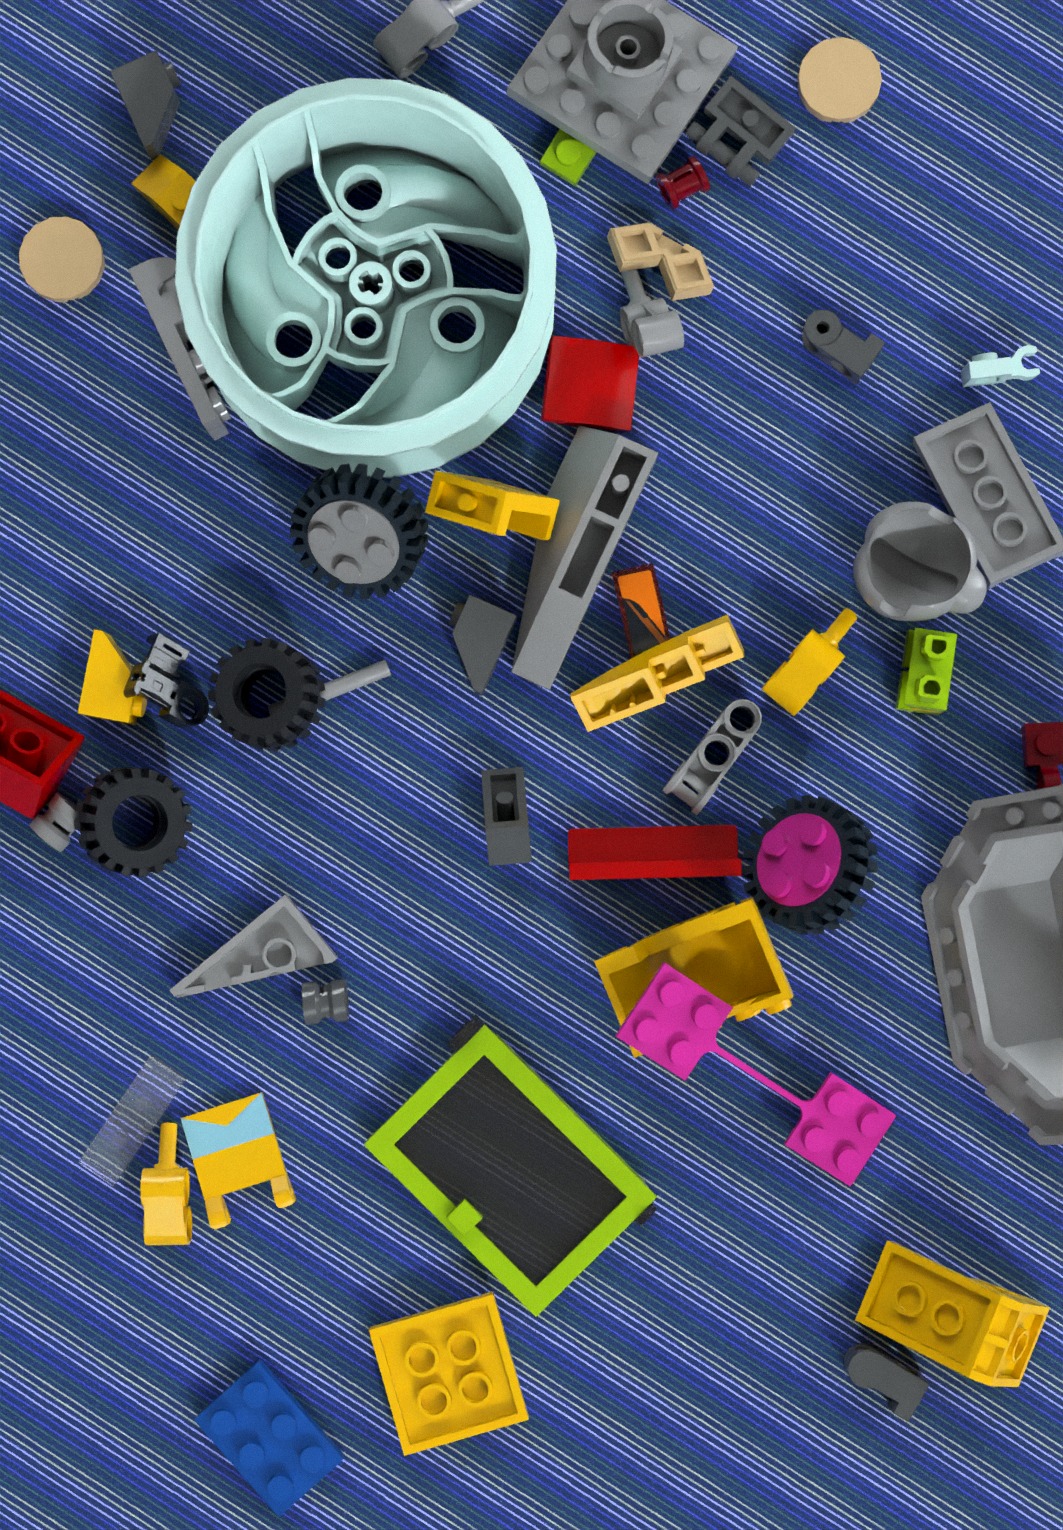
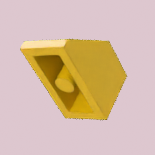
M160 154L131 184L179 230L192 187L196 181L182 168Z
M94 629L78 714L136 725L137 717L144 716L147 699L140 695L129 698L124 696V688L132 671V666L111 635L101 630Z

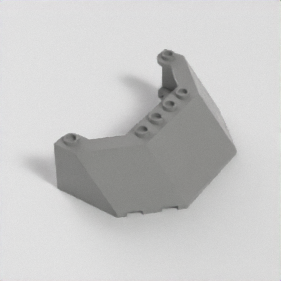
M1063 785L973 801L966 813V816L969 817L961 833L953 837L940 861L942 867L934 882L928 883L921 896L953 1064L965 1075L971 1073L987 1088L984 1093L1007 1115L1014 1114L1030 1129L1027 1134L1039 1145L1063 1144Z

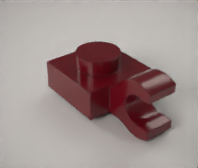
M1063 722L1025 723L1021 725L1024 767H1037V789L1061 785V777L1057 766H1063Z

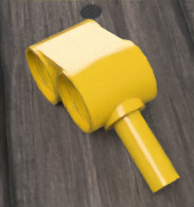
M843 609L825 633L818 634L814 629H811L789 655L788 658L790 660L788 662L784 661L761 690L791 715L795 716L813 696L819 684L822 685L845 658V655L838 650V643L857 620L856 614L850 609Z
M167 1122L161 1124L158 1164H155L154 1168H144L142 1170L140 1194L141 1204L144 1207L143 1235L146 1246L190 1245L192 1210L191 1206H188L190 1193L188 1168H179L175 1164L178 1126L175 1123Z

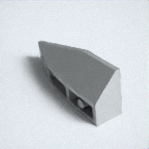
M579 425L547 494L549 497L559 499L560 502L550 539L536 540L511 673L545 689H551L653 469L658 452L621 435Z

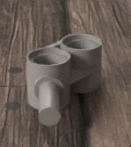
M413 0L394 22L386 26L376 36L373 45L400 79H404L416 72L427 60L428 53L424 47L427 45L430 50H434L445 44L458 30L459 25L455 21V17L481 4L483 0H449L448 2L445 0Z
M637 269L621 272L630 299L627 306L620 308V322L626 342L636 349L641 358L683 348L684 332L678 313L675 310L669 311L663 298L652 300L651 297L646 296Z

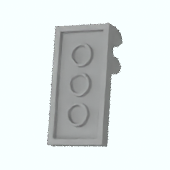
M158 257L128 269L203 426L214 441L230 434L225 425V421L231 419L230 414L215 387L208 389L206 384L213 380L209 377L195 348L190 350L187 345L191 341L185 331L175 286L176 260L168 257Z
M991 402L913 437L912 443L950 516L962 521L969 528L975 540L977 550L976 566L986 580L987 590L1049 560L1063 556V536Z

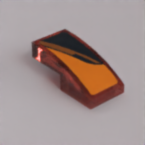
M653 563L611 572L630 659L670 640Z

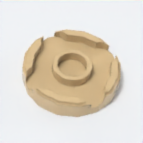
M844 37L825 39L812 47L802 60L797 78L799 98L807 111L821 121L829 123L832 121L842 123L853 122L869 111L879 95L882 82L880 64L872 51L857 40Z
M67 216L50 217L35 224L25 235L19 250L20 270L27 284L41 297L57 303L68 302L67 300L80 299L89 295L99 284L105 268L103 249L96 234L83 222Z

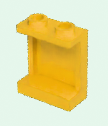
M435 470L425 513L495 535L505 536L508 529L537 539L549 540L560 500L491 479Z

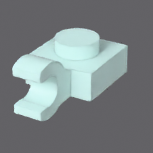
M1032 345L1023 346L1012 357L998 358L995 352L973 356L972 362H968L961 370L963 387L1004 383L1009 379H1020L1023 381L1034 379L1040 374V369H1026L1023 367L1021 360L1022 357L1033 356L1037 352V347Z

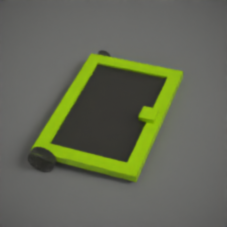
M474 1014L445 1044L454 1054L364 1142V1146L537 1317L633 1221L640 1226L654 1214L657 1207L652 1202L657 1198V1194L498 1034Z

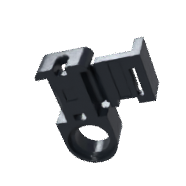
M160 633L148 636L146 642L151 644L145 662L133 666L124 688V696L129 698L140 695L161 707L158 716L176 727L187 728L203 723L209 713V703L205 694L184 680L173 681L174 679H179L180 674L176 671L180 661H186L189 651ZM184 696L190 698L195 707L194 715L190 720L185 718L180 712L179 704Z

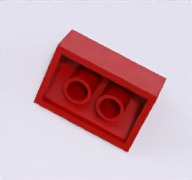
M0 690V802L33 820L55 794L81 748L85 736Z

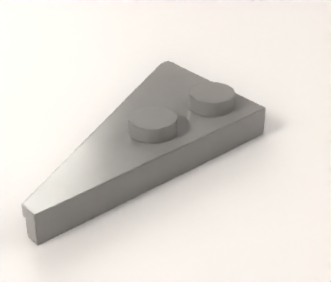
M286 894L169 991L174 997L179 998L331 963L338 956Z

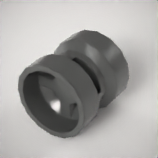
M346 979L332 980L323 987L316 981L302 983V1006L306 1025L319 1024L325 1017L335 1022L349 1021V998Z

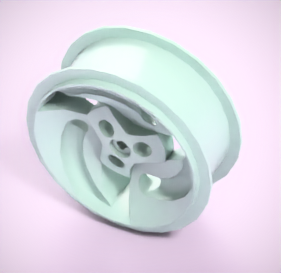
M347 78L299 89L256 111L218 146L192 187L177 233L175 286L185 331L209 377L217 384L226 403L260 439L295 461L324 471L333 467L336 472L340 465L350 464L351 472L353 473L358 464L368 465L367 476L371 477L375 469L380 468L385 470L383 478H393V476L399 477L438 468L479 447L514 415L540 374L553 332L557 248L546 200L523 157L488 120L446 94L401 80ZM313 165L319 191L331 213L322 217L306 232L297 246L292 259L278 226L275 189L287 178ZM373 181L379 184L382 189L380 201L373 208L361 211L354 209L347 203V196L352 189ZM440 238L485 249L499 258L521 266L524 276L523 292L521 294H510L495 289L454 287V277L449 255ZM336 251H346L351 255L348 265L341 269L330 267L326 263L327 257ZM408 264H421L424 267V273L417 281L409 282L400 276V271ZM368 282H371L374 286L378 285L380 292L374 295L370 290L366 291L364 285ZM460 312L469 316L476 326L474 335L463 343H452L444 339L440 334L439 325L447 314ZM371 321L376 323V330L371 337L361 339L352 333V327L359 322ZM297 325L309 330L313 338L312 345L306 354L298 358H287L280 354L276 347V339L280 330L285 326ZM328 360L340 367L356 372L381 373L356 405L331 419L320 420L295 412L310 396Z

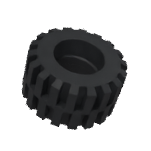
M263 638L262 642L255 639L245 641V648L235 645L229 649L232 654L229 660L221 657L217 665L222 667L219 675L212 672L210 682L216 684L215 690H208V700L216 703V706L211 708V712L214 718L221 720L219 724L221 729L231 734L232 738L262 750L263 748L271 751L281 750V746L290 748L297 745L296 738L306 739L312 733L308 729L311 723L318 725L321 719L320 716L316 715L317 708H325L326 699L320 697V691H324L325 686L324 682L316 676L320 673L317 667L308 661L309 658L283 642L278 643L273 639ZM270 672H280L286 684L285 700L279 710L273 715L258 719L253 715L249 705L251 688L261 676Z
M137 767L111 769V773L100 774L94 778L96 783L93 786H86L82 792L86 797L83 803L77 802L75 811L80 812L79 820H74L75 829L79 830L81 837L77 839L80 846L87 849L88 853L86 855L92 861L99 863L101 867L126 876L143 877L148 876V872L157 874L165 870L163 866L165 863L173 864L179 858L176 854L179 848L185 850L189 842L183 839L185 831L192 832V822L186 821V815L192 812L190 804H185L182 801V798L186 796L182 789L174 787L172 785L174 781L168 776L160 775L154 770ZM131 796H140L149 803L152 809L153 827L148 837L138 845L132 847L124 846L114 835L112 828L113 815L122 801Z

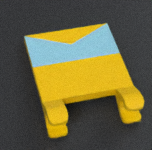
M263 1092L180 1118L212 1229L225 1227L231 1222L223 1195L270 1180L273 1197L278 1208H284L295 1203V1193L285 1168Z

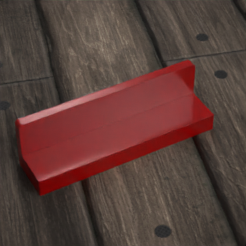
M735 825L570 829L568 831L569 880L742 876L741 859H738L737 827Z

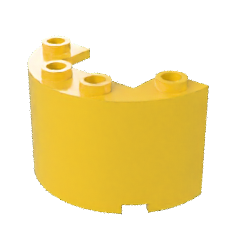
M745 898L737 905L735 902L697 915L646 936L629 947L619 948L594 961L620 1025L622 1026L663 962L733 1007L727 1018L735 1015L737 1022L753 1017L763 1009L766 1010L767 1015H771L792 1006L790 999L794 997V994L754 898ZM629 1045L634 1058L643 1055V1053Z

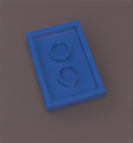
M261 1359L255 1362L194 1418L198 1426L278 1517L336 1467L345 1456Z

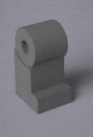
M818 310L809 315L801 335L803 345L809 352L855 385L858 384L886 343L873 333L864 342L842 327L839 318L829 310Z
M860 1343L851 1346L845 1353L843 1360L844 1368L852 1382L864 1389L874 1388L890 1397L887 1405L892 1413L909 1422L930 1385L920 1373L871 1345Z

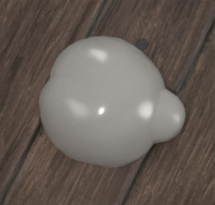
M900 502L883 509L869 522L865 532L864 544L854 559L853 577L858 592L864 601L882 616L898 621L915 622L938 618L947 612L970 613L980 607L987 592L986 580L976 566L977 550L975 540L969 528L956 517L949 516L928 503Z

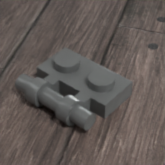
M730 76L704 108L703 113L714 121L712 126L706 130L698 122L694 121L685 135L697 144L696 149L704 156L710 154L725 166V173L734 180L739 178L751 187L761 173L748 163L756 155L769 165L795 134L796 127L734 77ZM725 132L743 145L737 154L720 141Z

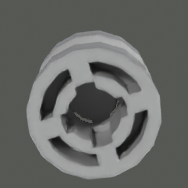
M57 792L49 801V809L44 814L37 815L29 826L46 843L62 852L69 845L70 836L76 830L74 820H79L80 812L75 811L76 804Z

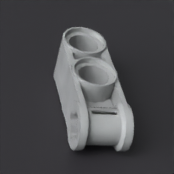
M739 699L730 703L721 712L688 759L681 763L662 791L666 794L672 792L691 806V812L697 816L718 788V784L758 731L762 722L759 707L747 699ZM742 708L748 711L752 718L751 726L748 730L738 731L731 725L730 714L733 709ZM718 742L725 747L727 757L722 765H712L706 760L704 750L707 744ZM682 782H685L686 784H688L690 787H692L694 790H696V791L698 792V794H696L695 792H693L691 789H689L687 786H685Z

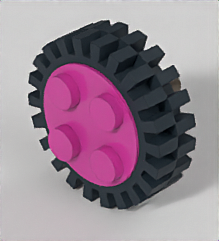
M811 795L802 796V802L795 798L785 800L788 810L779 805L772 808L771 812L776 819L775 821H771L763 816L758 822L765 832L762 836L753 831L750 834L748 840L757 844L755 851L744 849L742 858L752 862V866H743L742 876L751 880L743 884L744 891L753 896L756 906L760 910V915L790 931L793 930L804 935H808L809 931L818 935L824 934V927L832 931L841 927L837 917L850 921L855 916L849 908L852 903L861 908L866 903L867 899L858 895L861 887L872 891L875 882L865 876L866 872L877 873L878 863L868 857L878 853L876 845L868 841L873 838L871 831L862 826L864 822L858 816L827 798L818 796V799Z

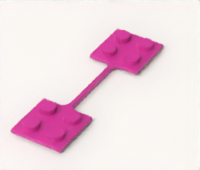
M663 962L615 1036L685 1081L703 1054L715 1052L799 1107L800 1118L784 1144L851 1187L897 1115L832 1072L828 1074L813 1098L801 1100L719 1047L716 1042V1034L733 1007Z

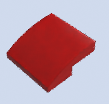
M552 336L549 343L541 421L577 428L579 425L590 426L621 433L631 431L639 355L633 346L612 342Z

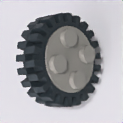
M350 464L340 465L336 472L332 467L325 470L321 477L318 475L296 505L297 507L291 517V521L294 523L290 527V537L297 538L292 546L295 553L305 551L299 561L304 569L312 564L317 566L311 575L317 582L324 574L331 578L326 588L334 592L338 584L341 583L345 585L343 596L352 598L356 589L359 588L361 599H370L374 590L377 597L381 598L386 596L390 589L393 593L396 592L404 582L407 583L411 578L428 544L429 535H425L429 528L428 520L420 519L424 512L421 502L410 505L415 496L410 488L402 494L396 491L402 482L396 476H393L388 485L382 481L385 470L376 468L370 477L367 476L368 465L358 464L352 473Z

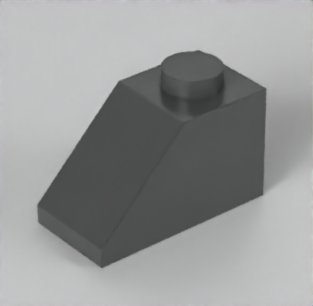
M157 50L110 71L151 160L156 159L162 151L180 104L174 88L181 86L171 61L163 64Z
M469 595L465 604L458 601L451 615L449 625L455 627L452 635L474 693L483 696L516 623L517 616Z
M523 767L481 770L489 866L532 862Z

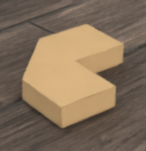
M649 222L610 228L607 239L619 272L659 266L671 301L711 294L714 285L701 251L687 243L682 246L662 235V229Z

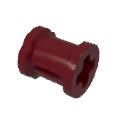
M695 156L687 158L685 165L667 175L660 173L655 176L659 191L668 207L672 210L679 207L680 201L698 191L705 193L710 190L708 177Z

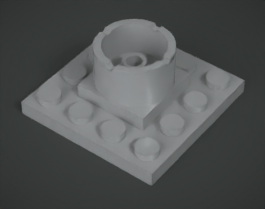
M567 0L507 87L506 95L641 181L649 184L735 56L738 46L665 0Z

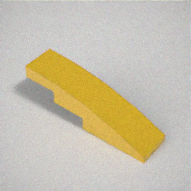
M727 614L644 651L572 692L570 698L585 728L589 732L665 703L666 694L705 680L706 671L743 658L744 648Z

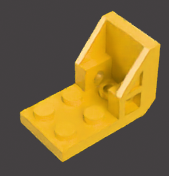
M887 1240L855 1321L970 1379L988 1386L1019 1387L1050 1307L981 1279L966 1277L894 1241Z

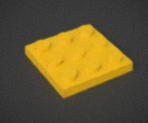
M493 1291L369 1328L404 1456L529 1420Z

